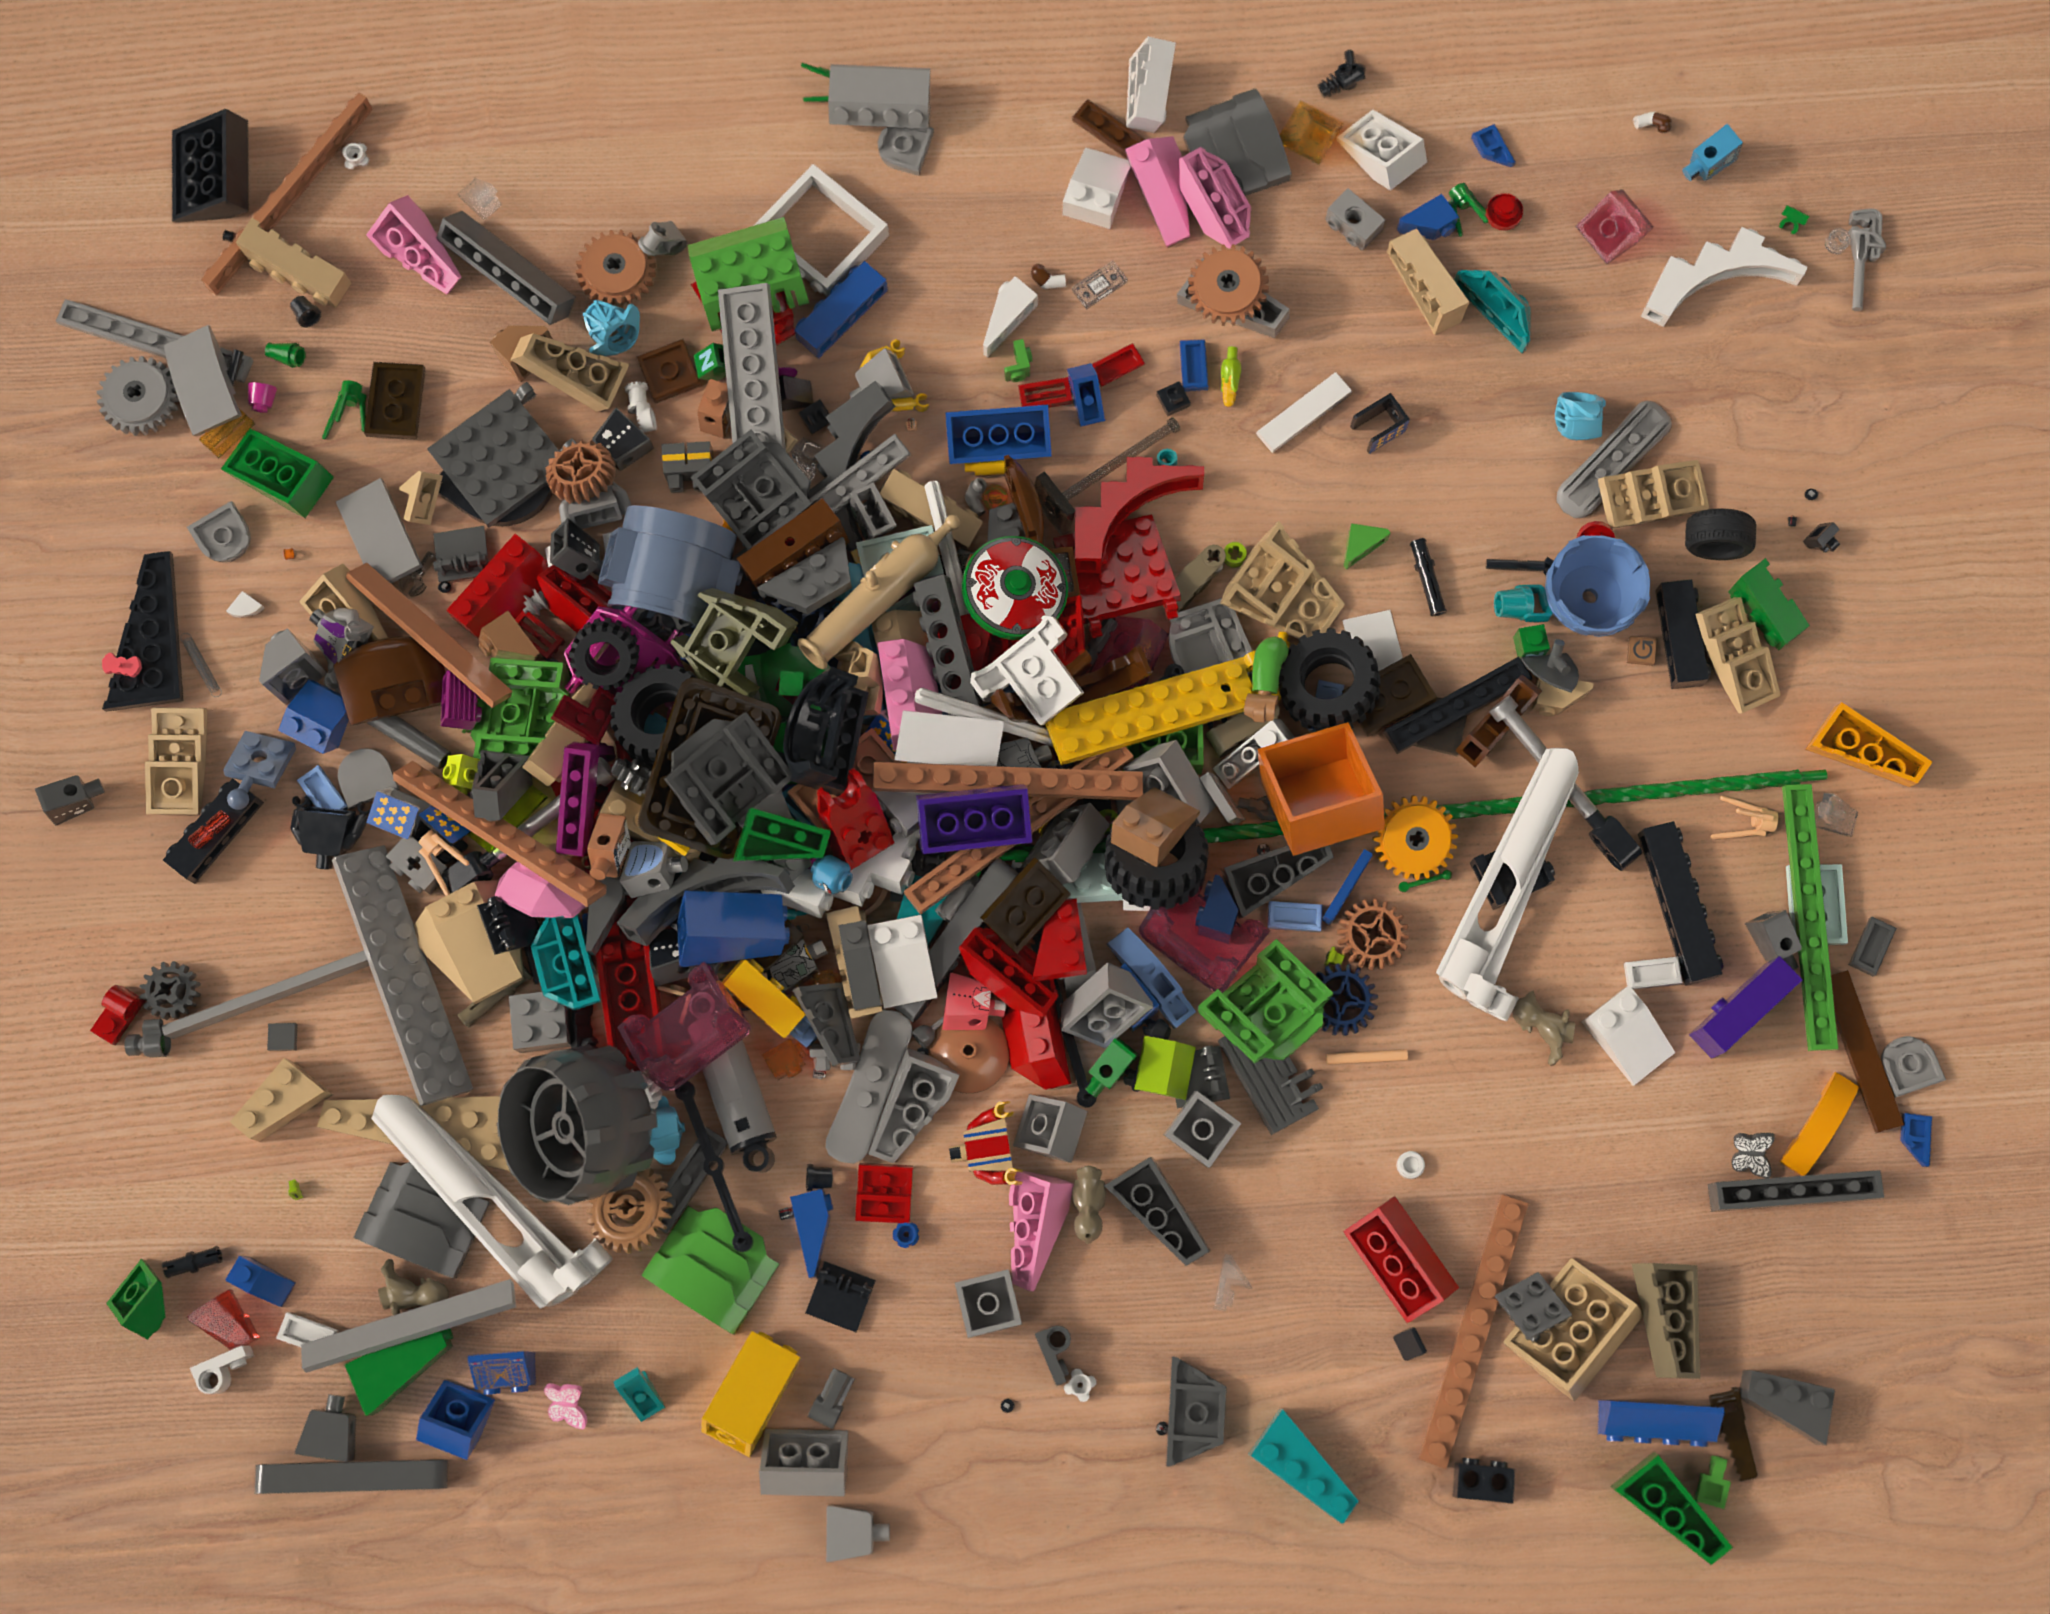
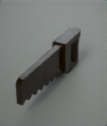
M1731 1387V1391L1709 1395L1711 1407L1719 1408L1720 1404L1734 1402L1736 1410L1724 1412L1721 1433L1725 1435L1724 1441L1728 1443L1727 1449L1731 1451L1730 1457L1734 1459L1733 1465L1737 1467L1736 1473L1740 1475L1739 1481L1757 1478L1758 1474L1744 1421L1746 1417L1738 1388Z

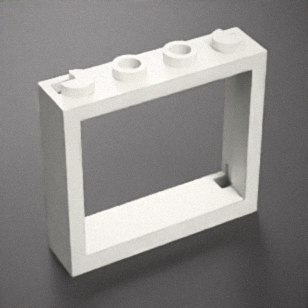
M812 164L755 225L781 218L813 185L867 229L870 233L827 278L795 253L802 279L805 278L810 282V286L815 292L818 291L828 297L832 288L837 283H842L854 266H860L889 236L888 224L817 166Z

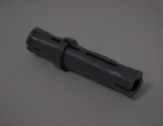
M1426 539L1414 540L1410 542L1416 562L1414 568L1415 571L1419 572L1431 617L1445 614L1447 609L1445 608L1434 571L1435 561L1430 557Z

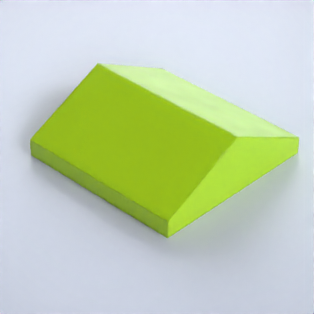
M1144 1036L1134 1089L1186 1100L1196 1047L1176 1041Z

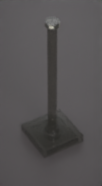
M1171 417L1167 420V424L1062 493L1045 471L1038 475L1034 486L1040 498L1042 511L1061 536L1070 532L1076 512L1068 500L1125 464L1127 457H1135L1170 433L1180 431V425L1177 420Z

